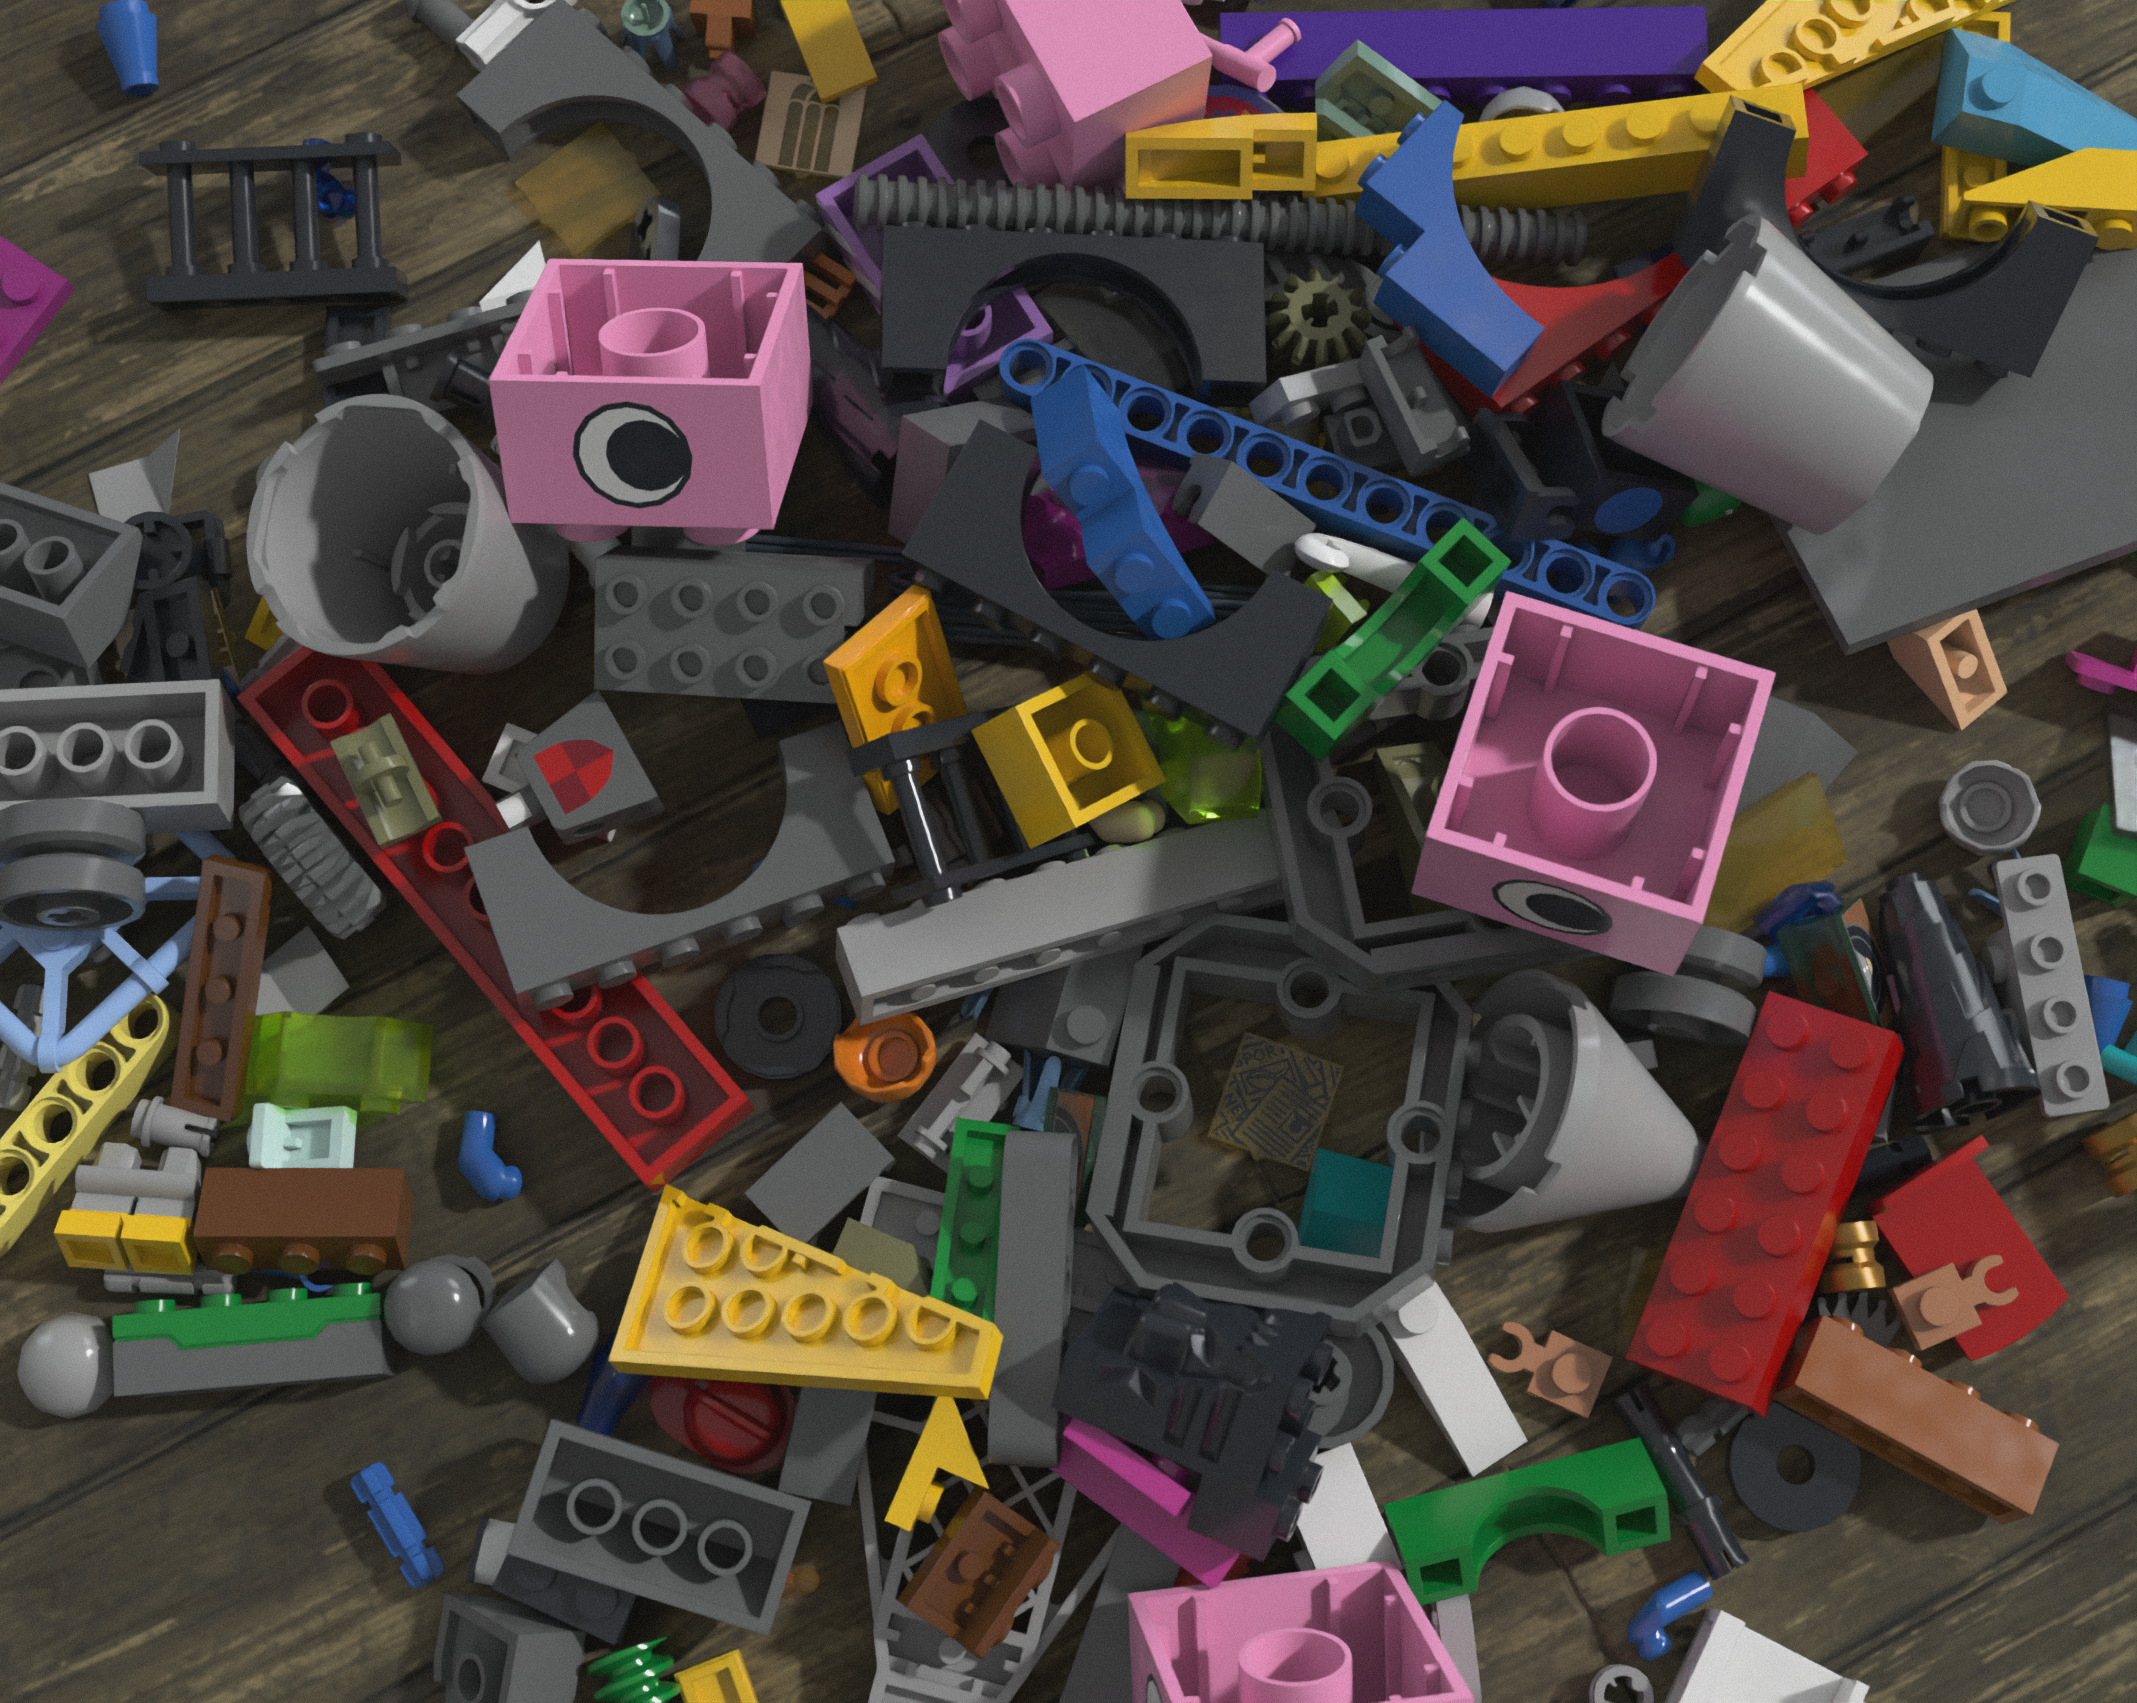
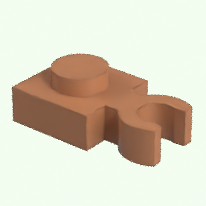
M2001 1255L1984 1256L1975 1260L1969 1266L1964 1278H1960L1953 1263H1947L1887 1290L1916 1351H1922L1981 1325L1982 1322L1974 1308L1975 1305L2001 1306L2017 1298L2019 1293L2016 1287L2006 1288L1998 1293H1994L1985 1285L1984 1277L1986 1272L1990 1268L2004 1263Z
M1515 1322L1502 1323L1499 1331L1513 1337L1517 1341L1519 1347L1518 1354L1514 1359L1506 1360L1492 1353L1488 1355L1486 1363L1500 1373L1508 1374L1520 1370L1529 1373L1530 1377L1523 1392L1582 1419H1587L1613 1357L1553 1330L1548 1331L1543 1345L1540 1346L1534 1342L1533 1336L1528 1329L1521 1324Z

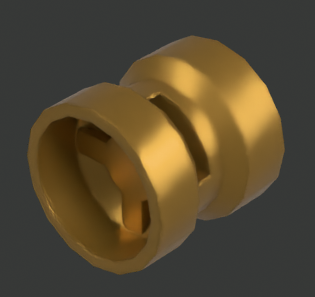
M2134 1111L2081 1140L2090 1158L2099 1160L2107 1171L2105 1183L2114 1198L2121 1197L2137 1189V1111Z
M1876 1221L1850 1222L1839 1225L1818 1281L1820 1294L1886 1287L1883 1266L1875 1261L1874 1247L1879 1241ZM1844 1259H1853V1263L1844 1264Z

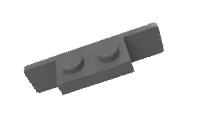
M533 290L516 293L506 299V306L482 312L481 307L477 306L456 310L445 317L446 323L422 329L420 324H407L393 328L385 333L386 340L361 346L359 341H347L333 345L324 351L325 357L312 361L315 374L321 385L325 387L383 371L390 395L414 400L436 411L441 416L464 411L466 409L445 399L438 403L429 399L452 348L462 352L463 360L492 373L506 346L503 336L512 334Z

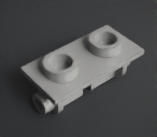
M975 1033L897 1136L948 1174L956 1118L990 1122L1022 1080L1023 1068L1010 1059V1053L992 1040L987 1042Z

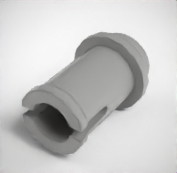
M156 1096L153 1101L140 1100L133 1115L130 1135L141 1139L142 1146L151 1147L156 1142L171 1147L192 1148L200 1156L204 1157L211 1155L215 1144L210 1142L211 1137L218 1138L221 1120L165 1105V1098Z

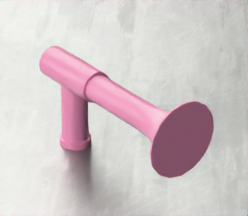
M1289 18L1281 19L1272 31L1246 52L1229 44H1222L1200 33L1213 56L1212 65L1215 69L1260 92L1268 91L1276 79V69L1269 63L1290 45L1296 44L1301 39L1299 28Z

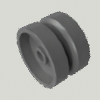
M76 798L33 800L14 804L0 810V863L5 865L0 868V920L14 926L36 930L73 932L107 929L140 919L145 912V877L133 865L140 862L146 853V822L141 814L124 805Z
M1701 924L1674 977L1623 961L1634 972L1618 976L1613 981L1607 1013L1612 1019L1629 1027L1675 1040L1705 1045H1745L1749 1042L1752 1034L1756 1008L1752 1002L1740 993L1756 989L1762 984L1768 953L1761 944L1748 937Z
M1375 1326L1357 1339L1326 1334L1324 1343L1334 1347L1333 1355L1326 1371L1327 1381L1325 1386L1319 1387L1317 1390L1312 1389L1309 1399L1316 1401V1407L1307 1429L1322 1435L1318 1450L1333 1449L1362 1438L1382 1418L1393 1393L1394 1362L1383 1334Z

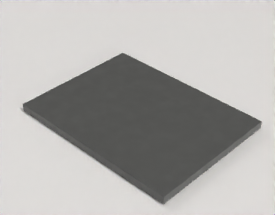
M1999 241L1982 242L1868 283L1882 286H1909L1935 281L1969 266L1985 255ZM2137 246L2135 249L2120 248L2116 250L2094 248L2031 378L2012 371L2008 378L1991 375L1977 368L1973 364L1974 358L1954 351L1949 358L1931 354L1915 344L1916 338L1894 331L1892 337L1933 375L1932 394L1920 422L1919 430L1911 443L1905 448L1871 498L1844 522L1825 534L1814 535L1767 513L1845 656L2137 551Z

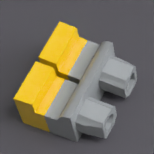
M104 1142L92 1166H77L75 1175L76 1194L70 1211H61L54 1230V1235L68 1266L128 1271L129 1264L131 1263L134 1272L193 1276L199 1251L193 1234L202 1191V1166L197 1152L192 1148L169 1147L163 1151L157 1171L140 1169L142 1160L136 1148L124 1143Z

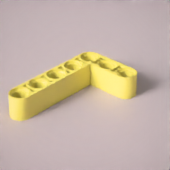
M152 993L146 996L87 1053L72 1063L64 1065L60 1073H55L0 1139V1258L11 1249L76 1170L77 1166L81 1164L178 1046L182 1016L173 1005ZM156 1009L159 1018L155 1031L148 1037L137 1039L134 1032L136 1020L144 1011ZM113 1060L116 1072L112 1083L105 1089L96 1091L92 1083L96 1067L104 1061ZM69 1111L73 1119L72 1129L66 1138L54 1143L50 1136L51 1123L60 1113ZM25 1162L30 1173L29 1181L21 1192L11 1195L7 1186L8 1176L14 1167Z

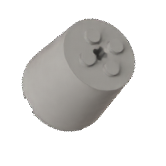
M1751 213L1742 217L1728 228L1725 238L1731 241V243L1718 256L1709 250L1704 252L1656 314L1620 374V377L1630 384L1622 401L1614 396L1607 403L1602 419V433L1621 446L1814 535H1821L1836 528L1871 498L1905 448L1911 443L1919 430L1920 422L1932 394L1933 375L1776 227L1758 213Z
M388 394L356 396L321 410L315 414L318 422L305 431L293 445L286 441L281 445L268 464L253 498L247 528V558L251 580L256 593L264 596L271 612L278 620L275 624L293 640L310 649L330 656L481 675L498 672L517 664L534 652L550 634L562 612L569 586V557L565 540L556 532L554 524L511 523L502 470L446 418L421 403L401 396Z

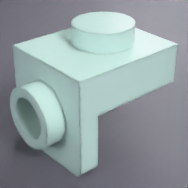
M256 1103L253 1109L252 1125L247 1133L250 1167L265 1169L353 1168L357 1111L346 1106L285 1110L271 1103Z

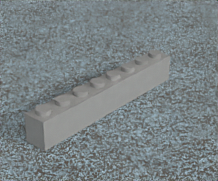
M1265 808L1245 813L1242 810L1227 812L1210 824L1188 830L1183 827L1170 828L1159 833L1152 840L1128 847L1124 844L1109 845L1097 851L1092 857L1067 864L1063 861L1049 862L1035 869L1032 874L1007 881L1002 878L988 879L975 885L970 891L962 893L963 897L925 909L921 898L911 904L909 908L882 916L878 913L860 915L849 921L846 926L837 928L835 959L859 1025L862 1026L1071 964L1178 934L1210 911L1242 916L1284 904ZM1335 810L1325 812L1322 815V819L1328 825L1343 828ZM1355 855L1351 857L1352 863H1353V860H1354Z

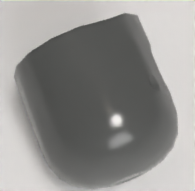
M447 1254L425 1261H418L399 1272L388 1287L383 1305L385 1323L394 1340L411 1352L433 1356L463 1351L479 1341L486 1332L480 1323L485 1320L491 1309L497 1304L496 1283L488 1266L475 1255L467 1257ZM458 1266L466 1268L479 1280L485 1293L483 1308L480 1306L478 1290L470 1276Z
M557 1257L550 1261L548 1260L515 1285L491 1309L485 1320L480 1323L513 1369L523 1379L538 1385L555 1383L575 1372L589 1360L600 1342L601 1330L598 1319L593 1311L589 1312L583 1308L569 1290L565 1278L567 1271Z

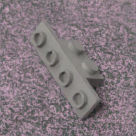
M2056 854L1999 861L1993 866V874L2004 927L1985 938L1986 947L1982 949L1981 961L1991 985L1994 984L2003 1014L2010 1015L2028 1060H2031L2032 1069L2037 1074L2042 1094L2038 1097L2041 1114L2046 1118L2104 1110L2109 1106V1098L2060 858Z

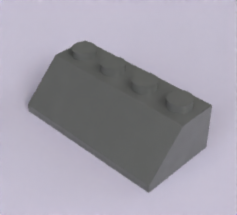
M0 482V638L89 669L127 623L143 539L140 529Z
M552 1419L506 1553L769 1636L811 1501L589 1429Z

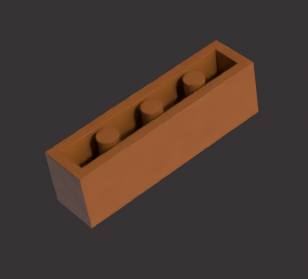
M1822 1315L1801 1326L1773 1399L2002 1525L2033 1515L2059 1446L2057 1442L2038 1433L2039 1427L2036 1423L2017 1413L1998 1411L1980 1401V1394L1962 1382L1942 1380L1921 1368L1922 1363L1917 1357L1904 1350L1891 1347L1884 1348L1863 1336L1864 1331L1862 1328L1848 1319L1834 1315Z

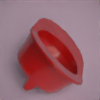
M652 1376L649 1385L650 1408L658 1426L673 1440L719 1468L736 1474L760 1473L777 1465L783 1459L796 1406L795 1399L786 1385Z

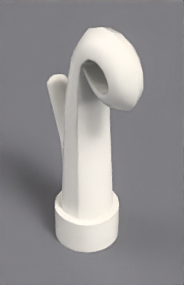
M1308 533L1295 541V552L1299 559L1307 565L1329 573L1345 572L1392 593L1400 586L1416 565L1375 548L1320 533ZM1494 589L1458 626L1472 624L1477 625L1480 629L1490 608Z

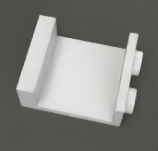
M1707 1608L1664 1702L1866 1703L1863 1700L1869 1686L1858 1680L1844 1678L1745 1627V1622L1722 1610Z

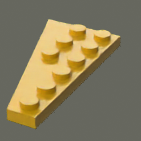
M1767 0L1701 64L1694 79L1711 93L1802 82L1803 90L2017 0Z
M665 1184L608 1361L619 1373L988 1400L1003 1335L994 1323L933 1297L927 1296L923 1298L901 1289L891 1279L871 1272L870 1275L848 1266L839 1257L764 1225L756 1227L733 1217L729 1210L709 1203L708 1206L688 1198L682 1190Z

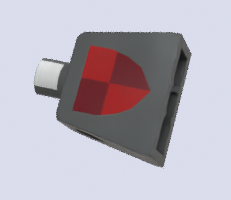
M599 690L589 695L518 750L514 756L529 784L495 802L511 832L526 826L530 829L549 818L565 845L589 839L665 811L656 791Z

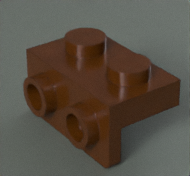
M976 1485L898 1600L915 1614L957 1641L969 1653L982 1660L991 1648L998 1646L1007 1637L1014 1622V1614L1030 1590L1040 1586L1047 1578L1053 1565V1556L1059 1549V1543Z

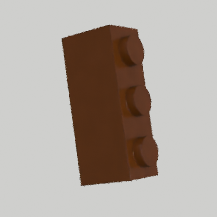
M206 1168L193 1237L206 1270H217L228 1275H241L250 1270H283L295 1275H308L317 1270H350L361 1275H375L384 1270L405 1269L414 1200L405 1168Z

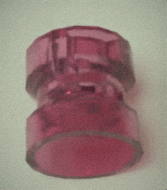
M726 50L710 64V74L704 80L695 79L682 91L694 108L692 113L707 126L711 122L717 123L727 133L737 125V115L743 109H753L766 96V90L755 73L739 57Z

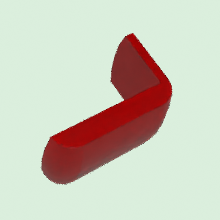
M1982 1135L1960 1142L1863 1207L1868 1221H1876L1878 1237L1908 1280L1947 1263H1953L1960 1278H1964L1969 1266L1975 1260L1984 1256L2001 1255L2004 1263L1997 1267H1992L1986 1272L1984 1277L1985 1285L1994 1293H1998L2006 1288L2016 1287L2019 1295L2015 1300L2006 1305H1975L1974 1308L1982 1324L1949 1338L1955 1348L1969 1361L1998 1352L2023 1338L2051 1317L2069 1298L1974 1161V1156L1989 1147V1144Z

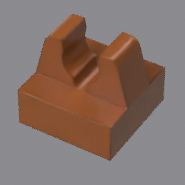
M690 0L689 13L696 33L706 34L705 47L706 50H710V60L734 62L738 37L756 39L758 12L754 0Z

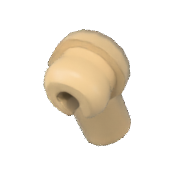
M1145 799L1140 802L1137 800L1126 801L1088 821V824L1107 843H1135L1149 840L1153 834L1160 832L1165 824V813L1161 805L1152 799Z

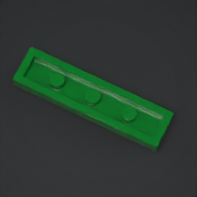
M957 1117L930 1297L994 1323L1004 1145L1007 1132L1020 1131L1021 1126Z

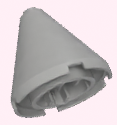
M1526 969L1514 972L1500 979L1474 1002L1470 1008L1474 1013L1480 1014L1482 1017L1473 1028V1034L1484 1036V1045L1479 1075L1466 1073L1463 1096L1475 1098L1469 1138L1461 1136L1456 1138L1453 1160L1465 1161L1460 1201L1447 1199L1444 1215L1446 1220L1478 1232L1492 1233L1686 1197L1690 1194L1708 1148L1705 1140L1581 989L1572 982L1538 969ZM1420 1132V1153H1427L1433 1150L1438 1145L1437 1139L1427 1132Z

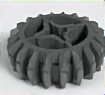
M280 776L272 783H265L250 794L251 798L239 807V817L244 828L249 832L251 838L276 871L289 885L290 889L299 897L305 907L311 911L318 922H321L333 936L346 939L357 930L361 932L376 919L375 917L387 906L386 894L349 844L294 779Z

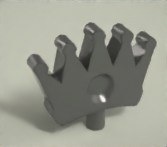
M1862 1290L1856 1293L1857 1298L1850 1311L1846 1303L1847 1294L1843 1291L1836 1292V1301L1831 1313H1829L1825 1306L1827 1304L1825 1298L1817 1297L1815 1299L1818 1317L1834 1315L1848 1319L1862 1328L1864 1337L1884 1348L1889 1347L1890 1342L1902 1324L1898 1312H1895L1893 1319L1886 1324L1885 1308L1888 1303L1884 1299H1878L1875 1302V1308L1868 1315V1293Z

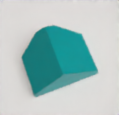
M1320 1148L1315 1149L1297 1230L1300 1246L1379 1258L1393 1168Z

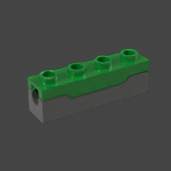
M347 1283L334 1285L333 1297L308 1299L306 1288H290L267 1291V1303L242 1305L241 1294L200 1297L201 1308L175 1310V1300L135 1302L134 1314L112 1316L113 1338H115V1342H113L114 1397L139 1399L396 1377L395 1340L385 1323L383 1307L386 1295L374 1293L373 1283Z

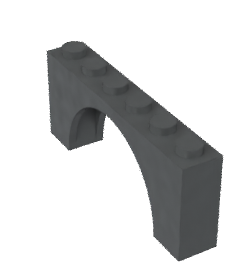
M556 0L456 95L467 122L509 160L535 141L551 133L590 123L631 125L656 133L675 144L695 162L711 188V222L707 239L697 261L803 263V271L809 272L814 267L813 261L819 255L827 254L823 232L825 223L816 210L802 199H799L796 203L791 201L779 190L781 188L780 182L763 163L757 160L752 164L748 163L736 152V143L720 125L715 122H711L708 126L705 125L692 113L694 112L692 104L677 87L670 83L662 87L649 75L651 70L644 59L627 45L619 49L607 38L608 32L601 21L584 7L576 11L565 0Z
M839 720L779 741L778 762L786 791V808L776 840L768 855L746 881L722 898L700 908L672 914L648 915L615 909L597 902L567 883L552 868L536 845L528 826L465 847L464 850L520 1009L534 1005L536 1011L553 1009L572 1000L574 997L572 991L598 983L601 989L619 986L637 976L636 969L658 961H661L665 967L678 965L699 955V947L723 938L725 944L728 945L741 943L760 934L763 931L761 926L763 924L786 917L789 923L800 922L821 913L825 909L823 903L848 895L850 901H859L883 891L886 888L885 882L893 879L895 859L862 775L857 777L853 775L846 753L852 749L841 721Z

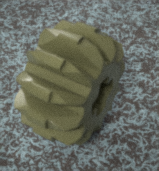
M1316 265L1309 270L1307 283L1291 273L1285 278V292L1274 291L1269 297L1267 307L1272 313L1265 317V334L1275 337L1271 344V352L1274 357L1292 353L1289 367L1293 373L1302 369L1304 362L1313 363L1314 370L1326 367L1328 360L1332 364L1350 361V352L1360 353L1363 351L1368 339L1363 330L1370 326L1371 312L1368 309L1359 307L1364 297L1361 287L1342 290L1345 280L1342 270L1333 275L1330 282L1322 280V273ZM1312 316L1323 318L1321 325L1324 328L1313 327V318H1308Z

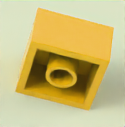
M1085 673L1019 704L971 730L1030 849L1062 835L1167 781L1121 689L1119 691L1107 689L1094 682Z

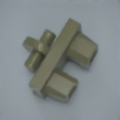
M390 713L360 731L339 737L330 742L375 839L382 849L443 821L404 738Z

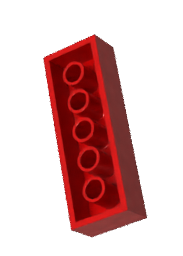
M1768 991L1626 1355L1629 1361L1646 1372L1763 1418L1767 1417L1906 1053L1895 1032Z

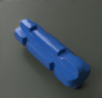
M382 1462L372 1464L361 1470L350 1480V1487L361 1505L367 1502L370 1505L371 1510L366 1514L391 1557L396 1559L400 1556L404 1564L399 1567V1570L409 1587L412 1589L421 1588L438 1578L445 1571V1564L434 1546L429 1549L425 1546L423 1541L429 1537L403 1493L399 1492L395 1495L391 1487L397 1483L387 1466Z

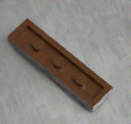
M216 854L203 859L170 1106L230 1123L242 1114L276 872L275 868Z

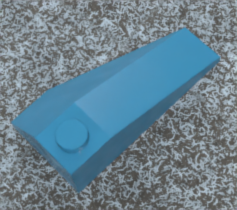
M1950 28L1945 33L1931 137L1932 143L2029 167H2035L2084 148L2137 151L2136 118L2007 41L1955 28Z

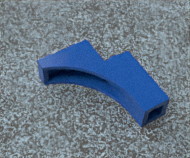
M1444 100L1428 118L1420 112L1407 124L1397 139V144L1400 147L1389 159L1380 154L1365 169L1357 183L1363 188L1354 213L1396 247L1377 271V275L1383 280L1373 303L1403 328L1409 325L1415 326L1420 336V341L1491 399L1529 357L1545 328L1514 303L1494 282L1477 258L1466 237L1458 215L1452 179L1453 152L1464 114Z
M1084 364L1032 397L1030 401L1042 477L1080 522L1086 562L1089 568L1149 641L1171 640L1193 635L1215 622L1216 617L1212 604L1175 547L1145 489L1129 450L1119 409Z

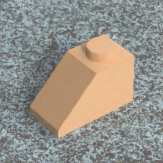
M1977 609L1887 641L1893 658L1948 720L1961 731L2008 693Z

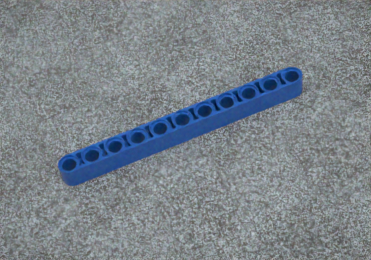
M1029 338L1016 340L1007 346L1001 354L999 363L1001 396L1032 415L1030 401L1032 397L1084 364L1119 409L1124 434L1132 457L1185 477L1191 467L1189 461L1194 452H1196L1189 446V440L1196 436H1209L1217 441L1220 448L1214 453L1205 455L1233 461L1314 522L1316 529L1417 564L1435 545L1427 537L1426 530L1436 526L1445 527L1450 530L1464 517L1494 546L1508 552L1515 560L1516 567L1506 570L1494 588L1493 597L1503 601L1506 591L1637 631L1640 630L1654 609L1656 594L1652 583L1640 572L1555 539L1507 541L1491 514L1042 341ZM1031 368L1039 371L1044 377L1040 382L1026 386L1014 381L1012 376L1020 369ZM1148 413L1157 417L1161 425L1151 431H1141L1133 427L1129 420L1136 414ZM1253 459H1269L1275 463L1279 472L1271 477H1260L1252 473L1247 464ZM1315 481H1325L1334 486L1338 496L1331 500H1319L1308 492L1306 486ZM1372 504H1385L1393 509L1397 515V520L1387 524L1378 523L1370 518L1366 508ZM1553 572L1564 573L1574 582L1576 591L1567 594L1555 591L1548 584L1546 575ZM1612 595L1627 598L1634 606L1635 615L1623 617L1615 614L1609 608L1606 598Z

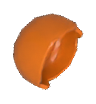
M911 1011L862 1026L859 1025L856 1016L850 1026L843 1033H837L833 1040L834 1068L854 1093L875 1103H896L912 1096L927 1081L937 1061V1049L931 1030L917 1013Z

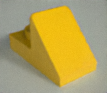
M938 1396L885 1521L908 1531L913 1530L917 1519L929 1524L945 1489V1485L934 1481L939 1468L989 1489L953 1397Z

